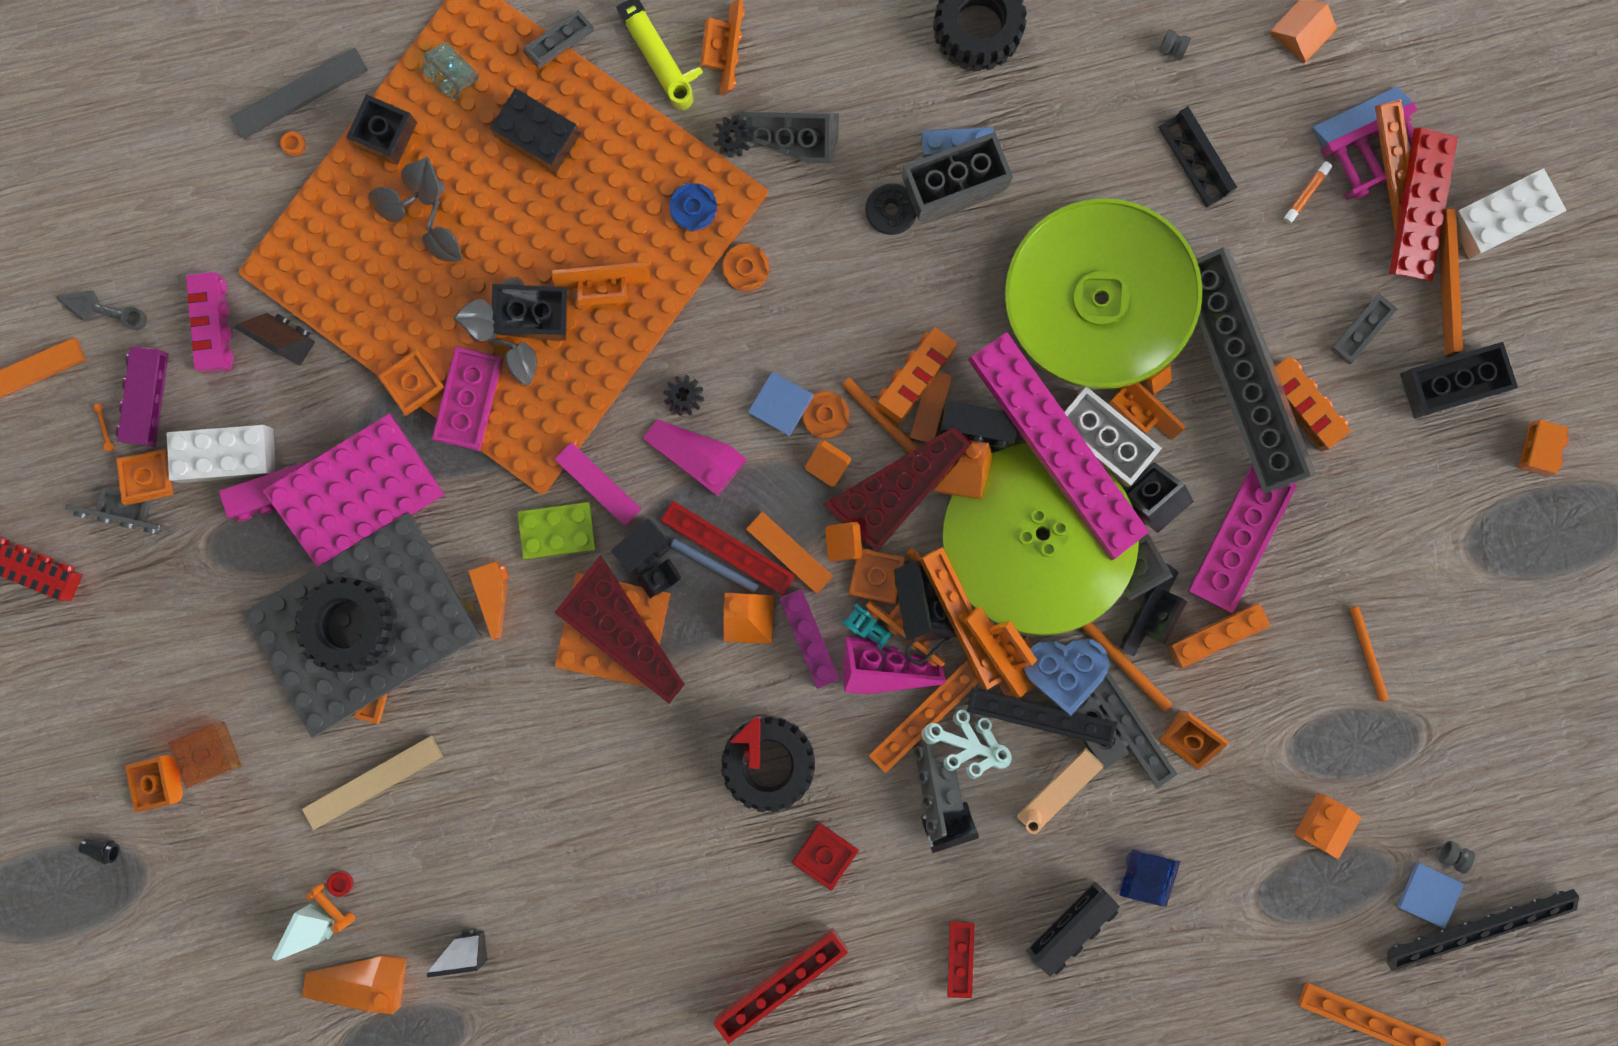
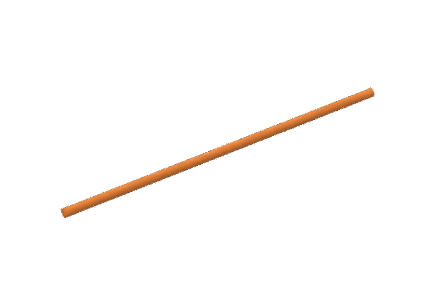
M850 377L841 385L907 453L919 448L890 417L877 409V404ZM1092 622L1081 627L1092 640L1102 645L1107 652V656L1163 712L1172 706V703Z

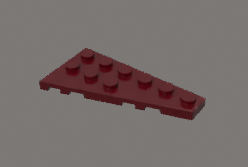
M952 427L825 502L823 505L843 523L857 522L860 525L861 538L878 552L968 449L972 442L959 430Z
M600 555L554 613L670 704L684 687L685 683L606 561Z

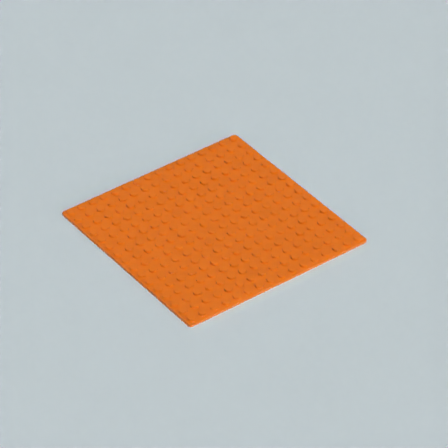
M446 0L372 96L411 113L417 121L398 165L354 147L346 138L351 128V123L239 269V274L376 375L381 374L415 349L420 350L444 386L455 346L504 358L481 451L539 494L544 495L564 470L555 458L571 442L580 449L767 197L768 190L571 48L538 69L523 53V47L547 31L504 0ZM515 88L578 126L581 135L556 174L495 138L490 130L491 125ZM428 157L437 178L445 186L444 193L438 198L440 204L437 207L432 228L443 227L449 230L457 239L464 258L457 262L443 261L433 256L424 246L422 237L424 234L429 233L427 225L433 204L425 205L419 198H416L406 206H402L406 214L401 221L391 222L376 212L368 200V194L375 188L388 187L399 194L400 201L408 199L416 192L411 191L404 184L401 176L402 169L410 163ZM687 183L703 184L712 191L716 198V217L710 226L700 231L692 232L682 229L674 222L670 214L671 196L677 188ZM636 262L648 263L650 281L627 283V302L579 306L578 288L567 289L566 341L538 340L500 334L495 336V339L512 342L516 346L519 343H526L534 350L537 358V368L529 386L521 384L507 367L505 354L511 349L510 347L496 343L489 344L488 340L475 342L463 326L454 320L460 309L471 301L482 299L492 307V284H501L507 278L518 277L525 285L554 286L551 276L552 270ZM435 265L438 272L436 276L432 277V273L427 269ZM412 280L419 282L421 286L420 291L417 293L412 288L406 289L408 282ZM394 297L401 298L404 303L403 308H390V300ZM369 300L370 306L368 310L364 312L357 310V305ZM376 314H382L386 317L387 322L384 327L379 326L376 328L372 324V319ZM444 390L420 406L436 419Z

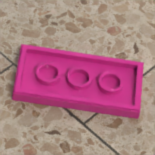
M455 346L432 436L433 441L481 451L504 358Z

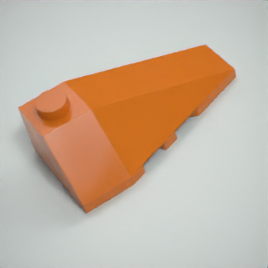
M382 955L348 964L307 971L305 973L302 997L367 1012L393 1015L401 1007L407 958Z

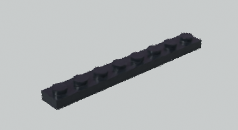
M1574 889L1565 892L1559 891L1550 897L1534 899L1529 904L1520 907H1510L1505 912L1499 914H1489L1483 919L1474 922L1467 921L1459 927L1450 930L1443 929L1429 937H1419L1413 942L1404 945L1397 944L1388 950L1387 964L1391 971L1576 911L1579 895Z

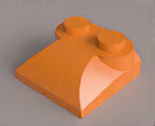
M164 755L125 765L134 813L175 804L181 800L183 788L178 764L172 756Z

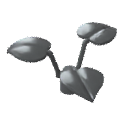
M428 157L410 163L402 169L401 176L404 184L408 189L416 192L408 199L400 201L399 194L388 187L375 188L368 194V200L376 212L391 222L401 221L406 214L402 206H406L416 198H419L425 205L433 204L427 225L429 233L424 234L422 237L424 246L433 256L443 261L457 262L464 258L457 239L449 230L443 227L432 228L437 207L440 204L438 198L444 193L445 186L437 178Z
M518 277L507 278L501 282V284L525 285ZM477 299L463 306L454 317V320L463 326L475 342L488 340L489 344L496 343L510 347L511 349L505 354L507 367L521 384L529 386L537 368V358L534 350L526 343H519L516 346L512 342L495 339L497 334H493V324L495 323L492 320L493 310L485 300Z

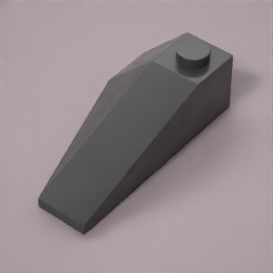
M740 112V120L744 119L747 121L744 128H752V131L747 136L753 137V142L768 146L807 163H831L838 141L839 113Z

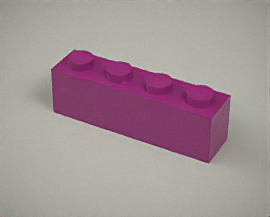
M130 346V351L126 356L127 373L122 383L124 389L123 400L119 404L121 416L120 423L116 427L117 442L156 447L169 353L159 349Z
M802 589L779 598L816 688L818 689L840 680Z

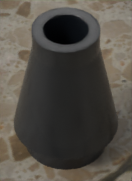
M83 839L79 845V852L105 865L116 861L120 853V846L113 840Z

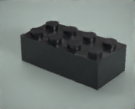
M1504 342L1400 373L1414 419L1518 388Z

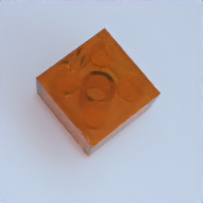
M225 722L211 724L168 742L185 788L200 785L242 767Z

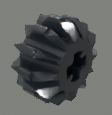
M732 116L730 121L728 117H724L723 125L720 123L716 124V128L720 131L719 133L713 132L712 136L718 137V140L714 142V146H721L720 154L727 152L728 157L733 158L735 154L743 156L742 149L749 151L750 147L746 142H751L754 139L747 136L752 131V128H744L746 120L742 119L739 121L737 116ZM730 133H735V141H731L732 137L730 136Z
M685 375L683 382H681L679 376H676V385L670 381L667 383L672 390L663 391L664 395L670 396L664 400L665 405L672 404L669 408L672 413L678 408V415L683 416L684 409H686L688 415L691 416L692 411L690 408L692 406L696 410L700 409L696 401H704V397L698 395L703 392V388H695L698 384L696 379L692 380L689 384L690 379L688 375ZM681 391H685L686 394L690 392L687 395L686 401H682L681 398L678 400V397L681 396Z

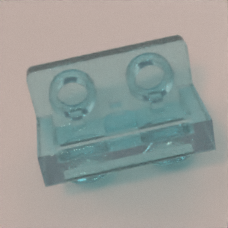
M447 42L431 49L424 55L421 69L453 101L458 99L460 90L478 80L479 74Z

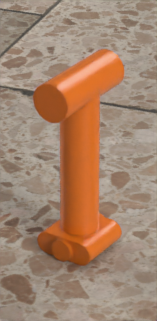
M320 883L310 890L305 898L307 901L314 899L336 922L331 926V930L337 934L355 920V916L351 912L343 916L321 892L324 889V885Z

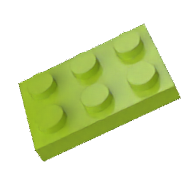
M590 502L517 512L523 560L596 550Z

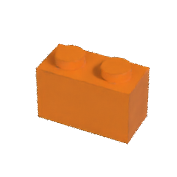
M1541 419L1530 422L1518 469L1544 476L1557 474L1563 464L1561 456L1563 448L1566 447L1569 440L1567 435L1569 427Z

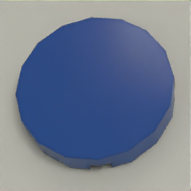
M684 184L677 188L671 196V217L684 230L692 232L703 230L710 226L716 217V198L712 191L703 184Z

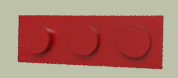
M949 921L948 998H972L974 922Z

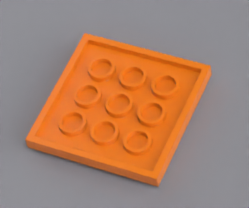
M576 572L572 590L585 574ZM619 582L660 645L671 593L662 592L650 599L643 587ZM567 622L564 623L555 662L556 668L647 687Z

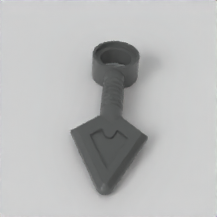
M94 291L60 294L57 296L58 301L83 321L96 314H102L121 320L124 326L132 330H140L147 323L146 314L135 307H128L123 311L101 305ZM136 312L139 314V321L131 325L129 317L132 313Z

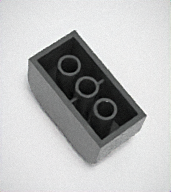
M996 132L904 165L901 175L919 222L931 221L988 200L1005 191L1013 178Z

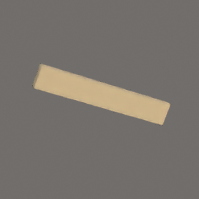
M430 736L304 807L302 810L312 829L316 830L441 759L443 755L434 738Z

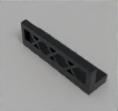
M1189 106L1180 110L1174 118L1158 127L1207 208L1229 196L1238 188ZM1178 123L1182 130L1181 137L1171 136L1167 128ZM1182 144L1192 146L1194 150L1192 158L1182 154ZM1195 164L1204 166L1206 170L1205 178L1194 174L1193 168ZM1207 184L1216 186L1220 193L1211 200L1205 192Z

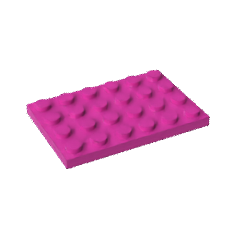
M388 413L263 489L264 494L317 567L407 512L412 515L444 495V491L391 413Z

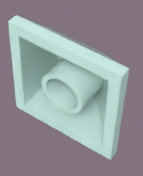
M312 904L295 912L272 959L275 961L317 945L325 939H329L333 934L331 926L334 920L324 910Z

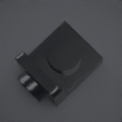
M667 559L659 566L642 574L637 580L651 599L671 588L681 580V576L671 560Z

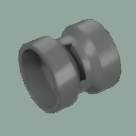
M1168 29L1159 52L1173 54L1174 58L1182 60L1191 38L1185 35L1179 36L1176 31Z
M1447 841L1441 848L1438 858L1440 863L1446 866L1452 865L1456 871L1465 874L1474 863L1475 853L1467 848L1461 849L1453 841Z

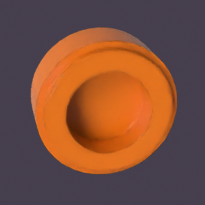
M290 131L281 137L280 147L287 155L298 157L304 153L306 141L299 133Z

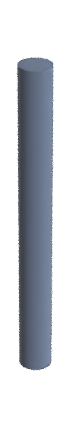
M674 539L670 546L752 593H755L759 586L677 539Z

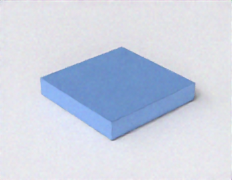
M772 371L748 413L790 437L814 395Z
M1416 862L1397 907L1445 929L1464 883Z

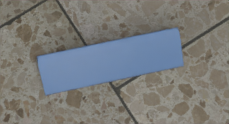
M1396 86L1312 127L1323 148L1329 142L1377 120L1376 105L1401 99L1402 107L1412 103V101Z

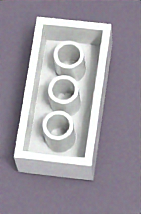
M1543 168L1456 212L1457 237L1468 258L1472 259L1567 210Z
M1088 387L1081 390L1064 411L1101 465L1124 488L1131 486L1162 449Z
M266 425L167 432L169 481L190 483L254 478L276 472L274 428Z

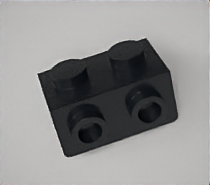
M963 802L964 810L943 813L947 835L935 841L930 840L926 828V814L921 816L932 853L979 838L967 802Z

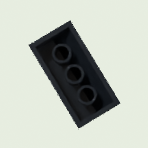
M1094 882L1026 951L1031 959L1050 977L1054 973L1058 974L1066 966L1065 962L1071 956L1075 957L1082 951V945L1088 939L1091 940L1101 931L1100 927L1106 921L1110 922L1116 917L1120 906L1100 885Z

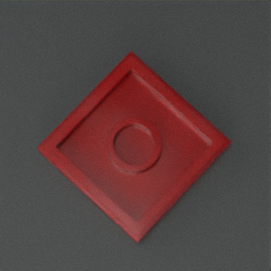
M818 822L791 863L832 891L859 849L821 822Z

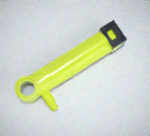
M626 0L617 5L616 9L620 19L631 33L669 97L672 106L677 110H686L691 107L694 97L689 82L698 78L703 73L701 67L692 69L682 75L648 18L640 0ZM680 91L687 93L682 99L675 97Z

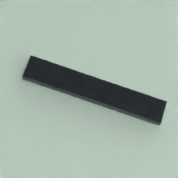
M972 687L967 708L969 713L1110 747L1113 745L1118 724L1116 721L1074 712L1070 717L1058 707Z

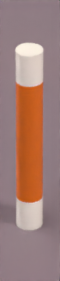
M1325 161L1283 218L1286 223L1292 224L1331 170L1332 165L1329 162Z

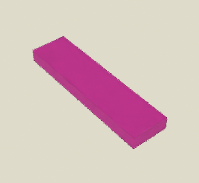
M572 442L555 458L572 477L624 526L641 510L627 494Z

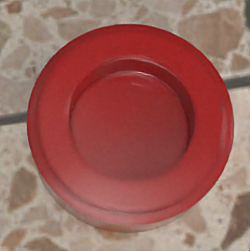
M345 871L335 872L327 880V890L336 897L348 894L353 888V878Z

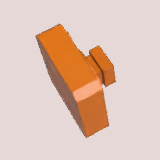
M822 440L805 465V469L833 487L836 486L851 462V458L827 441Z
M857 522L826 527L827 554L830 562L860 559L862 557L860 525Z

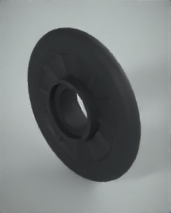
M888 183L877 187L869 195L866 202L865 211L869 223L874 229L883 234H900L909 229L917 217L906 187L899 184ZM893 203L897 205L898 212L894 215H889L885 211V206Z

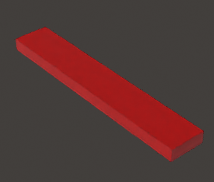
M675 501L671 502L660 520L782 596L785 595L796 575Z

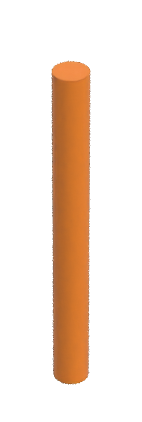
M1359 606L1349 608L1379 702L1386 701L1389 698Z

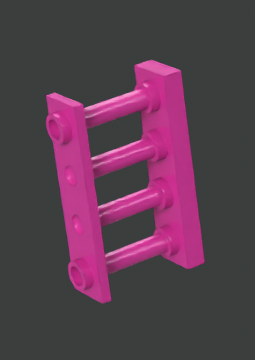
M1414 102L1403 107L1407 139L1410 146L1414 132L1410 123L1412 120L1410 116L1417 111ZM1377 120L1329 142L1321 149L1324 158L1331 155L1334 158H1338L1353 187V190L1344 196L1346 200L1352 197L1358 200L1370 193L1369 189L1386 181V174L1383 173L1368 144V137L1372 135L1379 137ZM1355 145L1356 148L1359 147L1375 178L1365 184H1362L1346 153L1348 151L1347 148Z

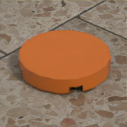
M748 243L738 244L731 248L722 263L723 276L727 283L735 290L743 292L754 291L761 287L767 280L770 271L769 261L764 251Z
M820 391L813 394V399L802 415V422L806 430L814 437L820 439H832L840 435L847 427L849 421V408L845 400L830 391Z

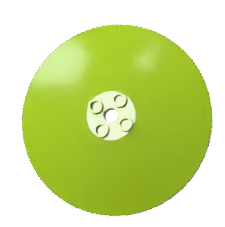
M1110 198L1090 199L1072 203L1056 210L1038 222L1028 232L1015 251L1009 266L1005 286V304L1009 324L1016 340L1028 357L1041 369L1057 379L1072 385L1093 389H1112L1129 386L1148 379L1168 366L1179 355L1190 339L1199 318L1202 304V280L1200 269L1191 247L1178 229L1167 219L1155 211L1134 202ZM1099 293H1104L1108 297V302L1098 304L1094 297Z
M1027 443L1010 446L993 453L982 500L952 495L945 513L942 534L943 549L971 606L974 609L981 607L991 622L1000 624L1011 621L1018 633L1028 635L1066 633L1081 628L1104 614L1118 600L1127 587L1136 565L1139 541H1137L1116 559L1110 560ZM1104 467V469L1106 470V472L1109 474V476L1111 477V479L1114 481V483L1116 484V486L1119 488V490L1121 491V493L1124 495V497L1126 498V500H1127V501L1129 502V504L1131 505V502H1130V500H1129V498H1128L1126 492L1124 491V489H1123L1122 486L1120 485V483H1119V482L1117 481V479ZM1039 528L1046 529L1049 532V538L1044 541L1039 540L1036 536V530Z

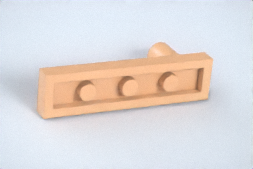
M1086 748L1083 749L1018 813L1017 818L1026 825V830L1029 833H1038L1103 768V764Z

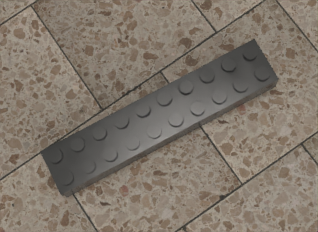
M1222 247L1197 258L1202 280V304L1198 322L1263 493H1270L1317 476L1230 250Z

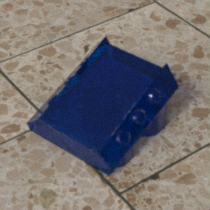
M1133 849L1126 858L1127 870L1125 877L1121 880L1119 895L1167 907L1181 861L1165 855Z

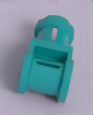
M855 604L854 611L847 620H843L842 624L857 635H861L865 639L868 637L881 650L893 633L877 624L878 620L873 618L861 606ZM873 630L880 634L882 637L880 638L878 635H876L873 632Z

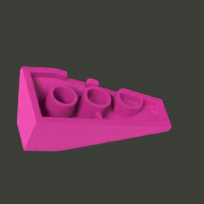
M656 420L643 437L646 442L717 497H719L747 461V458L726 443L660 420Z
M845 638L842 667L844 692L873 694L945 684L946 680L943 667L938 664L933 666L928 661L922 664H914L908 660L906 654L898 652L899 648L891 646L890 649L883 647L880 650L878 645L871 639ZM917 654L911 655V658L917 661L924 658Z

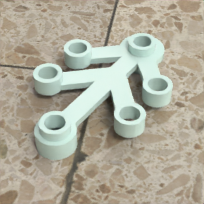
M959 710L953 715L954 723L960 727L965 738L943 731L942 727L937 723H930L922 729L921 735L927 744H936L938 741H942L964 749L961 753L957 755L951 754L944 759V767L948 771H954L961 763L976 755L984 756L987 759L967 766L966 774L971 779L978 778L982 775L983 771L991 767L1004 769L1011 763L1012 756L1009 749L997 743L990 731L992 724L987 718L979 719L975 723V729L978 733L982 734L988 747L981 745L968 723L970 716L965 710ZM959 715L963 716L964 721L959 719ZM981 723L985 724L986 729L981 727ZM932 729L936 731L937 736L932 733ZM998 753L1002 755L1003 760L999 758ZM949 759L954 761L955 766L950 765ZM972 767L977 770V774L972 772Z

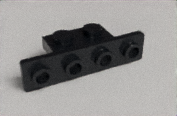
M1167 563L1166 565L1173 577L1146 593L1145 600L1139 611L1135 614L1133 623L1128 632L1123 636L1120 649L1131 656L1136 655L1145 636L1165 644L1187 603L1185 599L1169 593L1179 572Z

